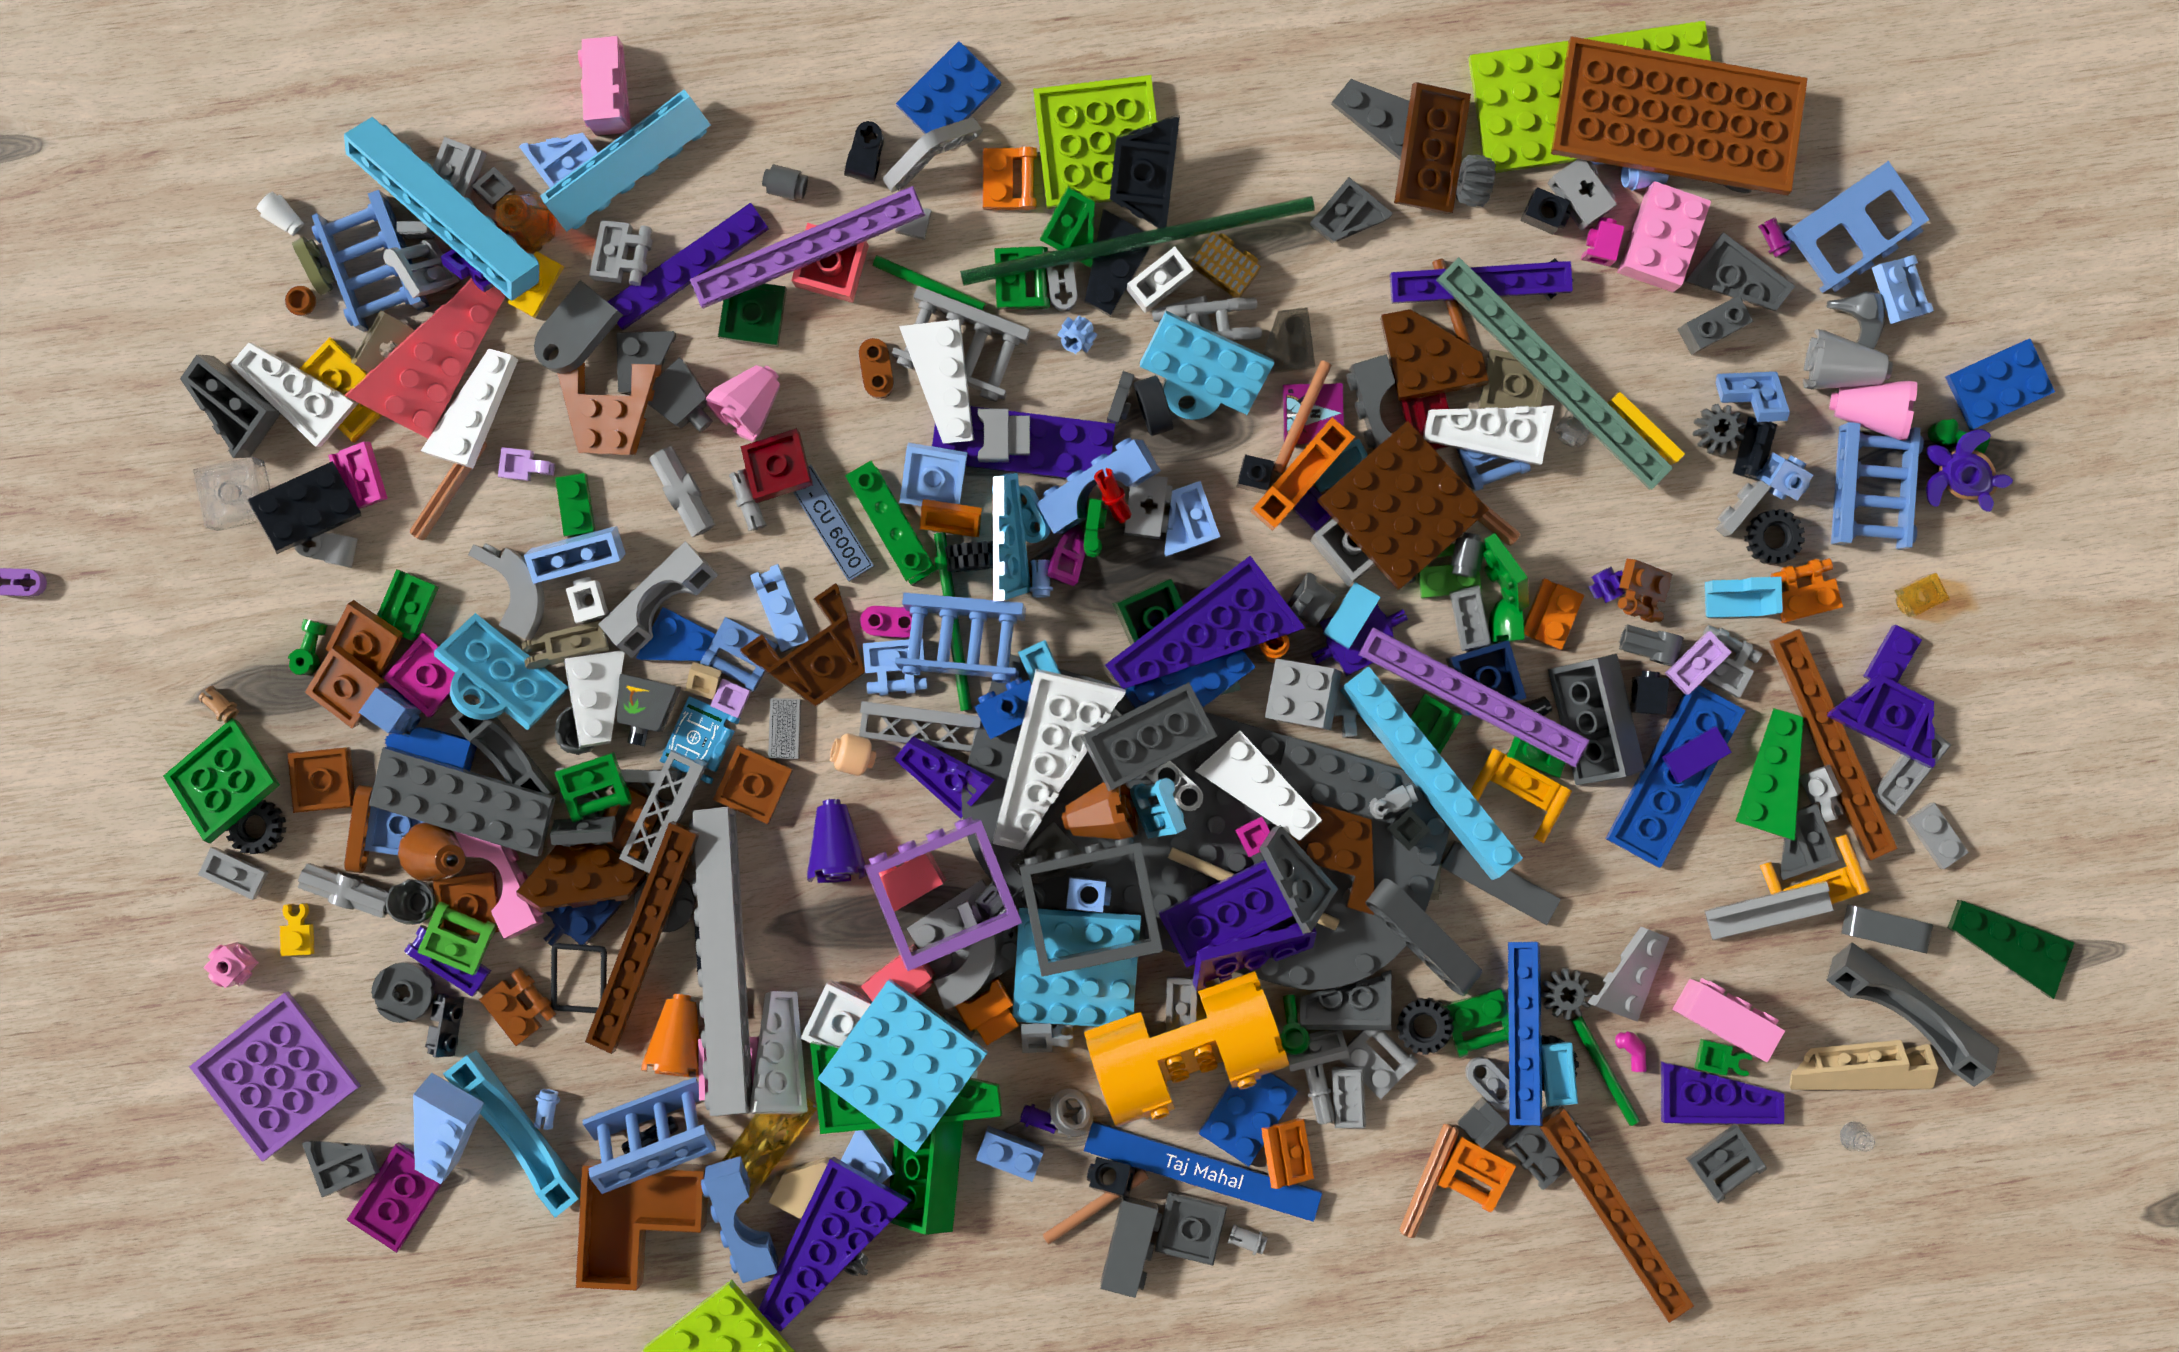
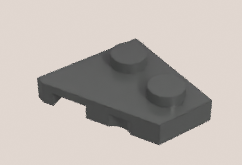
M1348 177L1311 221L1310 226L1333 244L1388 220L1393 213Z
M1816 803L1798 809L1796 841L1784 838L1780 870L1782 880L1839 861Z
M306 1141L302 1143L321 1197H327L380 1173L370 1144Z

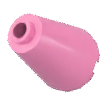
M1899 381L1883 383L1881 385L1840 387L1838 393L1832 392L1829 410H1834V417L1852 423H1861L1860 426L1897 440L1906 441L1914 414L1913 404L1916 401L1917 382Z

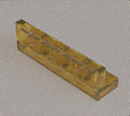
M807 1098L808 1111L793 1118L791 1114H755L722 1159V1161L741 1156L748 1177L751 1178L749 1198L744 1201L748 1204L815 1113L817 1104ZM786 1129L784 1138L774 1142L775 1135L779 1131ZM769 1154L765 1164L756 1167V1161L759 1157Z

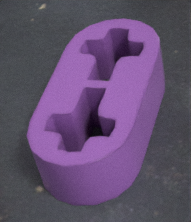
M0 568V578L11 580L10 585L0 586L1 596L34 597L39 596L46 589L47 580L40 571ZM30 578L36 580L35 586L20 585V580H30Z

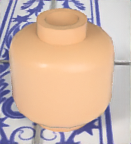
M849 733L842 735L840 739L836 738L834 740L830 753V761L834 762V767L837 771L856 776L864 774L867 768L872 769L876 759V751L872 750V744L868 738Z

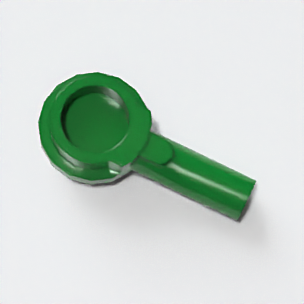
M1289 994L1283 996L1286 1025L1283 1027L1284 1030L1280 1035V1039L1286 1053L1298 1055L1308 1048L1310 1037L1306 1029L1298 1023L1295 995Z

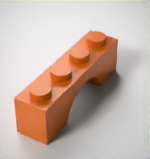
M1332 417L1250 512L1273 531L1355 436Z

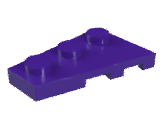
M914 736L894 758L896 762L960 819L963 817L962 789H966L972 795L967 802L968 805L972 806L994 781L993 778ZM967 783L977 790L975 794L968 790Z

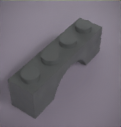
M1387 354L1352 364L1349 368L1350 373L1346 374L1349 388L1351 391H1356L1359 401L1355 402L1357 415L1360 420L1364 419L1367 430L1364 431L1367 447H1373V450L1392 435L1384 426L1380 416L1382 397L1395 384Z
M473 699L468 704L476 705L480 703V700ZM458 711L450 718L466 739L478 747L494 763L506 782L551 796L558 792L497 717L488 720H478Z

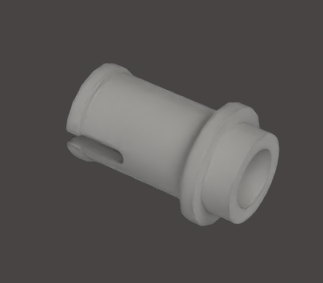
M1234 1224L1228 1243L1253 1251L1252 1255H1256V1253L1262 1255L1268 1237L1263 1236L1261 1231L1257 1234Z

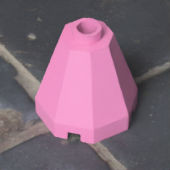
M755 365L714 388L706 397V405L723 424L727 426L730 423L736 427L733 432L742 438L754 442L762 432L780 388V383L777 381L779 376L768 366L763 368Z

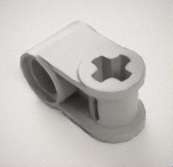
M323 533L308 540L316 542L315 548L307 547V541L295 546V550L302 556L352 568L358 538L334 533Z

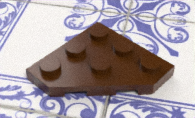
M1411 309L1381 315L1380 320L1399 402L1488 384L1486 367L1480 351Z
M583 843L569 847L556 845L519 887L516 894L517 897L541 913L554 911V908L572 906V908L596 905L599 901L612 899L622 901L628 900L647 878V873L619 859L620 855L604 844Z

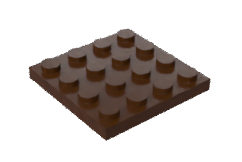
M1408 421L1317 501L1398 591L1489 511L1483 502Z

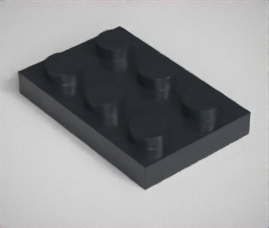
M333 461L247 499L276 554L361 516V511Z

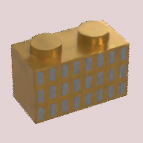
M1212 232L1191 260L1190 266L1233 298H1241L1260 271L1261 266L1257 264L1259 260L1250 252L1244 250L1242 253L1233 247L1235 243L1228 236L1222 233L1217 235Z

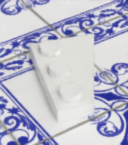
M622 650L566 658L564 660L580 748L610 744L619 690V677L622 673L625 654Z

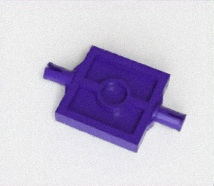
M1376 604L1349 649L1326 636L1327 646L1312 652L1311 655L1316 665L1333 657L1340 664L1347 677L1373 664V662L1358 655L1371 629L1375 628L1394 638L1392 627L1408 621L1407 615L1402 616L1405 612L1401 609L1387 617L1380 610L1378 604ZM1333 616L1319 623L1323 632Z

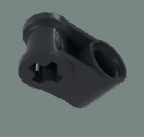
M866 121L857 127L852 147L847 157L844 176L870 183L875 182L884 144L882 131L876 123ZM870 132H873L876 140L871 139L870 143H866L863 135L868 136Z

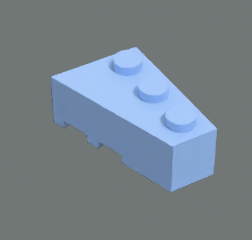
M433 1073L428 1076L413 1094L415 1170L442 1184L460 1161L484 1102Z

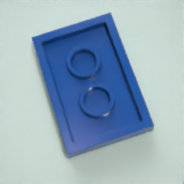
M958 41L896 103V106L926 134L934 129L968 119L1001 86V82Z
M2030 338L1945 376L1969 430L1980 427L2055 392Z
M1273 1073L1262 1075L1261 1079L1256 1080L1257 1083L1254 1086L1246 1089L1232 1088L1231 1083H1229L1198 1131L1199 1135L1248 1167L1264 1145L1261 1128L1277 1124L1298 1092L1296 1088Z

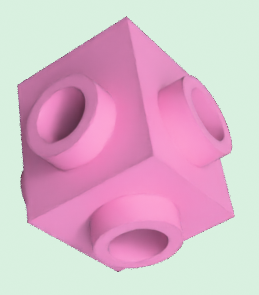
M236 942L217 946L209 954L208 958L210 961L203 968L210 973L208 977L214 984L219 987L228 988L244 984L251 977V970L259 962L245 946Z

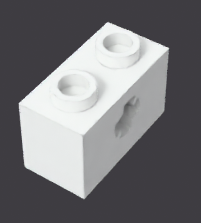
M1173 247L1127 283V291L1144 313H1147L1189 280L1193 275V269L1177 248Z

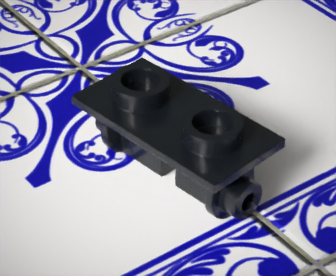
M1748 416L1743 433L1744 439L1741 441L1732 474L1760 481L1757 477L1768 460L1778 424L1757 422L1756 418Z
M438 993L437 998L433 999L430 1020L439 1022V1025L429 1026L425 1047L428 1048L427 1054L433 1055L434 1058L455 1056L465 997H449L448 994Z

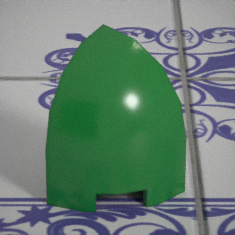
M1502 598L1490 612L1488 626L1491 642L1525 640L1523 610L1519 612L1513 603L1509 605Z

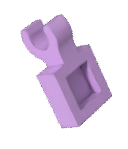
M501 447L498 477L531 481V473L554 476L555 464L549 461L533 460L534 452L531 450Z

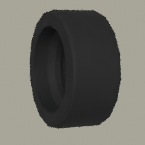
M1155 375L1134 382L1138 403L1149 434L1154 436L1173 430L1172 416L1158 376Z

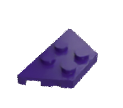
M1876 675L1828 712L1827 717L1928 768H1934L1935 758H1932V740H1935V728L1932 724L1934 701L1883 675Z

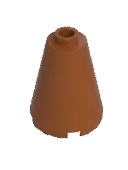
M422 822L410 828L411 830L400 841L398 850L400 864L411 877L426 882L436 881L454 875L464 867L465 854L452 830Z

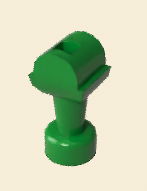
M1953 418L1933 423L1927 432L1928 438L1940 446L1952 443L1957 444L1959 439L1967 433L1959 429L1958 422ZM1990 438L1978 445L1974 450L1984 454L1989 445Z
M303 619L301 630L306 632L301 647L292 651L288 656V659H290L289 668L293 673L297 675H311L317 670L318 666H321V661L318 655L315 654L318 635L324 636L328 625Z

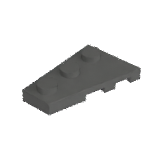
M1724 232L1721 233L1684 281L1732 298L1740 295L1742 301L1772 311H1776L1795 288L1792 283Z
M1392 970L1383 972L1381 976L1375 978L1361 979L1348 986L1325 989L1301 996L1300 1025L1305 1029L1391 1030Z

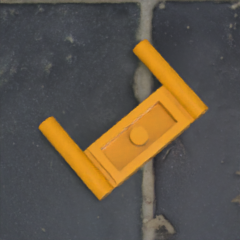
M1493 748L1470 793L1479 801L1490 780L1540 809L1547 811L1533 837L1544 844L1572 790Z
M1847 834L1835 838L1846 867L1782 889L1771 862L1760 865L1771 894L1826 881L1830 890L1828 893L1831 903L1835 904L1869 892L1870 888Z

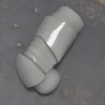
M1412 784L1406 787L1401 785L1388 792L1384 798L1378 800L1373 798L1369 805L1370 812L1375 818L1383 819L1389 812L1396 813L1412 807V803L1417 802L1418 798Z

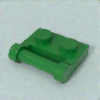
M1048 247L994 248L997 310L1050 308V298L1047 297L1046 258L1049 257ZM1025 258L1034 259L1035 297L1026 298Z
M614 752L554 772L573 822L583 820L586 815L619 804L622 807L632 804L631 794L626 787ZM612 785L616 792L584 804H579L576 798Z
M1494 989L1442 1005L1450 1010V1017L1453 1016L1454 1022L1452 1027H1454L1451 1036L1459 1058L1468 1056V1052L1507 1041L1509 1043V1012L1502 989ZM1501 1022L1502 1030L1463 1040L1462 1032Z

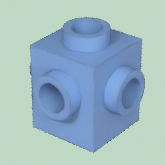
M1772 452L1757 479L1771 486L1768 492L1780 499L1785 500L1789 496L1798 501L1800 496L1809 488L1813 474L1804 469L1806 463L1790 455L1787 460Z

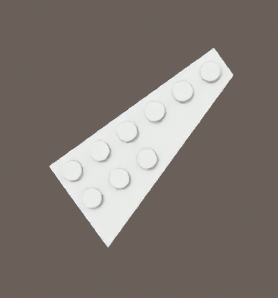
M1035 670L993 837V844L1018 850L1024 849L1041 823L1046 811L1054 803L1060 790L1088 750L1081 736L1106 724L1111 716V712L1125 695V689L1045 670Z

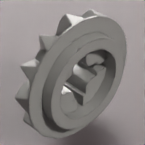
M1064 1089L1050 1099L1051 1105L1047 1112L1051 1115L1050 1124L1056 1126L1058 1133H1063L1068 1138L1081 1136L1089 1130L1093 1122V1109L1084 1094L1074 1089ZM1067 1109L1078 1110L1072 1118L1063 1117Z

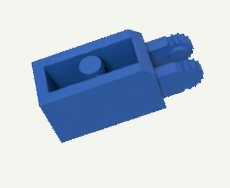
M418 727L412 730L410 735L392 733L384 739V743L388 747L468 771L471 770L477 749L465 737L429 727Z

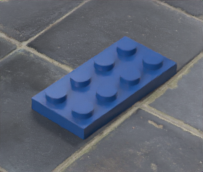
M1240 650L1126 689L1125 697L1136 709L1184 684L1190 683L1202 708H1204L1256 667L1245 652Z

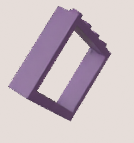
M972 817L959 820L954 823L956 828L944 832V829L941 828L926 834L928 840L916 844L915 840L898 846L899 852L887 856L886 852L877 854V856L869 858L870 864L864 866L907 971L1022 923L982 821L979 819L973 821ZM975 833L1006 912L910 952L879 873Z

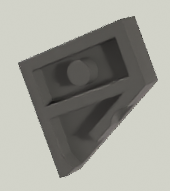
M674 331L617 333L618 393H631L632 364L663 366L671 343H674L676 339Z

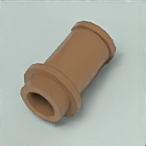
M214 686L205 689L213 697V700L203 692L200 694L199 701L203 702L217 715L216 719L218 721L226 723L238 715L237 704L229 702Z

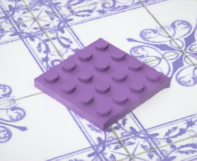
M289 991L284 992L189 1066L262 1162L361 1087L360 1083Z

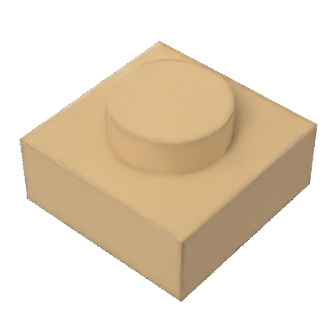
M693 662L685 691L713 700L719 687L722 671Z

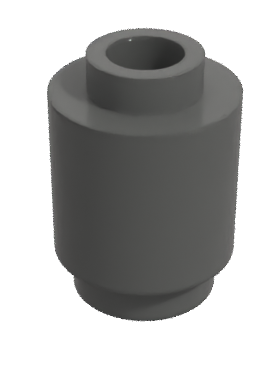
M773 164L770 169H765L762 186L766 187L767 194L796 200V198L803 199L808 186V176L803 175L802 171Z
M1464 532L1463 537L1456 539L1451 566H1453L1452 574L1476 578L1477 571H1481L1483 552H1485V542L1481 541V535Z

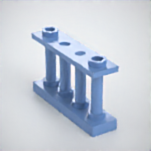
M379 189L368 193L371 204L367 205L368 208L328 223L325 218L317 213L311 215L315 224L312 226L313 234L319 243L322 242L347 307L344 309L346 320L350 326L354 325L355 328L363 332L369 330L365 317L376 314L381 310H386L404 302L417 310L429 307L426 295L412 298L402 280L403 287L399 288L400 291L362 306L358 303L354 292L355 289L392 275L396 277L399 275L394 267L386 264L349 279L343 262L382 247L385 249L393 247L402 249L407 247L403 236L397 233V220L388 196ZM372 219L375 222L378 221L381 228L378 236L338 251L333 238L334 234ZM412 259L407 260L410 265L413 264Z
M1848 422L1839 426L1831 544L1846 545L1852 543L1856 536L1897 539L1896 549L1898 550L1912 548L1917 538V527L1914 525L1918 458L1924 443L1923 437L1920 436L1921 428H1911L1909 436L1905 441L1889 436L1863 435V432L1860 431L1861 423ZM1862 447L1903 450L1902 467L1861 464L1858 461L1859 449ZM1860 476L1901 479L1900 497L1859 494L1856 491L1857 479ZM1858 506L1899 509L1898 527L1857 524L1854 521V511Z
M903 592L902 605L906 611H910L909 614L912 615L907 658H895V664L899 669L903 670L902 673L920 675L921 671L992 677V681L997 683H1010V679L1016 680L1019 678L1017 669L1009 667L1013 626L1017 624V620L1025 621L1026 608L1024 603ZM928 613H937L942 618L937 661L919 659L924 617ZM957 615L969 616V620H972L967 664L949 662L954 619H957ZM987 618L999 619V622L1002 623L997 666L979 665L983 624L987 621Z
M696 1077L684 1080L676 1085L605 1112L597 1113L583 1120L584 1127L595 1141L599 1140L601 1164L590 1167L589 1176L601 1194L716 1151L714 1139L704 1124L699 1126L695 1103L699 1101V1082ZM684 1108L687 1131L670 1137L667 1113ZM655 1118L659 1141L642 1148L639 1124ZM627 1129L630 1152L613 1158L610 1135Z

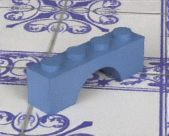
M1127 438L1115 446L1117 449L1109 456L1103 454L1095 458L1091 462L1092 467L1084 472L1078 470L1066 478L1068 481L1060 488L1058 485L1053 486L1042 494L1044 498L1036 504L1053 534H1063L1087 519V500L1090 492L1097 485L1094 480V475L1097 471L1103 469L1107 477L1105 469L1110 468L1115 479L1127 487H1137L1161 471L1143 440Z
M741 1156L706 1166L705 1177L701 1180L702 1191L706 1198L710 1197L712 1218L715 1223L719 1222L722 1228L720 1237L724 1248L729 1247L731 1252L730 1264L733 1272L739 1273L742 1283L776 1274L778 1255L770 1233L747 1227L736 1214L739 1205L749 1198L750 1180Z

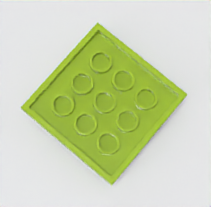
M1145 75L1034 88L1033 94L1047 209L1056 208L1068 185L1094 199L1095 203L1112 202L1110 200L1116 137L1157 122L1152 76Z

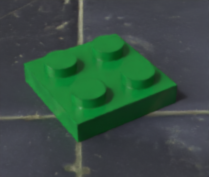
M1495 533L1485 538V552H1483L1487 564L1484 567L1485 572L1492 582H1498L1505 601L1509 605L1513 603L1520 612L1529 607L1528 577Z

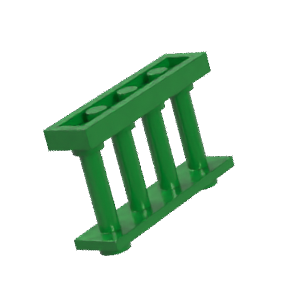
M872 460L846 474V479L905 581H909L912 586L935 573L937 570Z

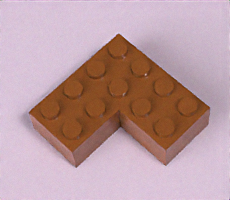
M589 1159L582 1165L576 1288L637 1291L644 1280L646 1230L701 1233L707 1224L708 1197L706 1198L703 1194L701 1180L705 1177V1168L708 1165L682 1163L601 1194L589 1176V1168L601 1164V1159Z

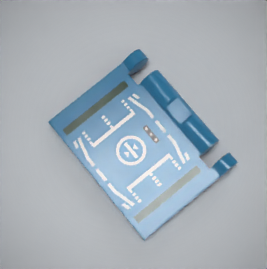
M689 696L660 762L665 764L670 751L674 750L690 759L695 760L699 758L707 762L706 768L717 772L735 732L725 727V723L728 720L738 724L740 718L731 716ZM675 759L671 767L686 774L690 766ZM705 774L700 779L708 784L713 782V778Z

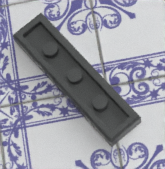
M1457 841L1453 842L1442 862L1441 868L1545 925L1549 923L1561 901L1555 895L1509 870L1501 877L1491 880L1466 847Z

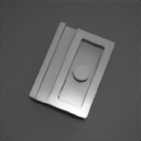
M444 137L432 168L441 178L449 180L455 190L464 198L470 199L473 191L471 185L477 181L487 154L482 150H477Z

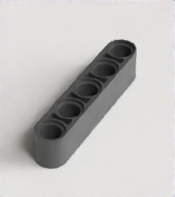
M1384 878L1365 903L1368 908L1451 990L1461 996H1465L1483 973L1482 969L1397 884Z

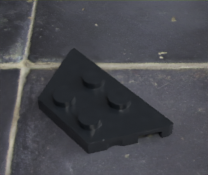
M1173 115L1116 137L1110 200L1121 207H1126L1132 214L1141 220L1143 218L1157 227V230L1162 233H1166L1180 115Z

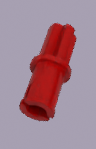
M1110 468L1105 469L1107 477L1104 470L1101 469L1094 475V480L1102 492V501L1105 505H1108L1116 521L1125 523L1132 515L1124 498L1125 491L1122 487L1118 486L1113 471Z

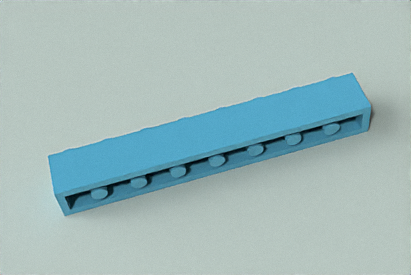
M371 117L344 134L346 155L471 266L481 272L507 298L513 301L539 283V262L536 257L524 251L511 235L505 234L497 227L491 217L482 214L469 198H464L457 192L449 180L441 178L427 161H422L416 156L411 147L399 141L386 125H381L376 119Z
M1369 666L1343 686L1340 690L1341 693L1491 880L1501 877L1523 859Z

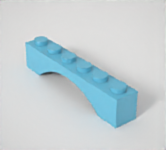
M477 1050L466 1055L443 1073L449 1083L484 1102L480 1114L496 1130L513 1152L527 1174L536 1195L554 1218L580 1198L581 1184L540 1131L534 1127L533 1122Z

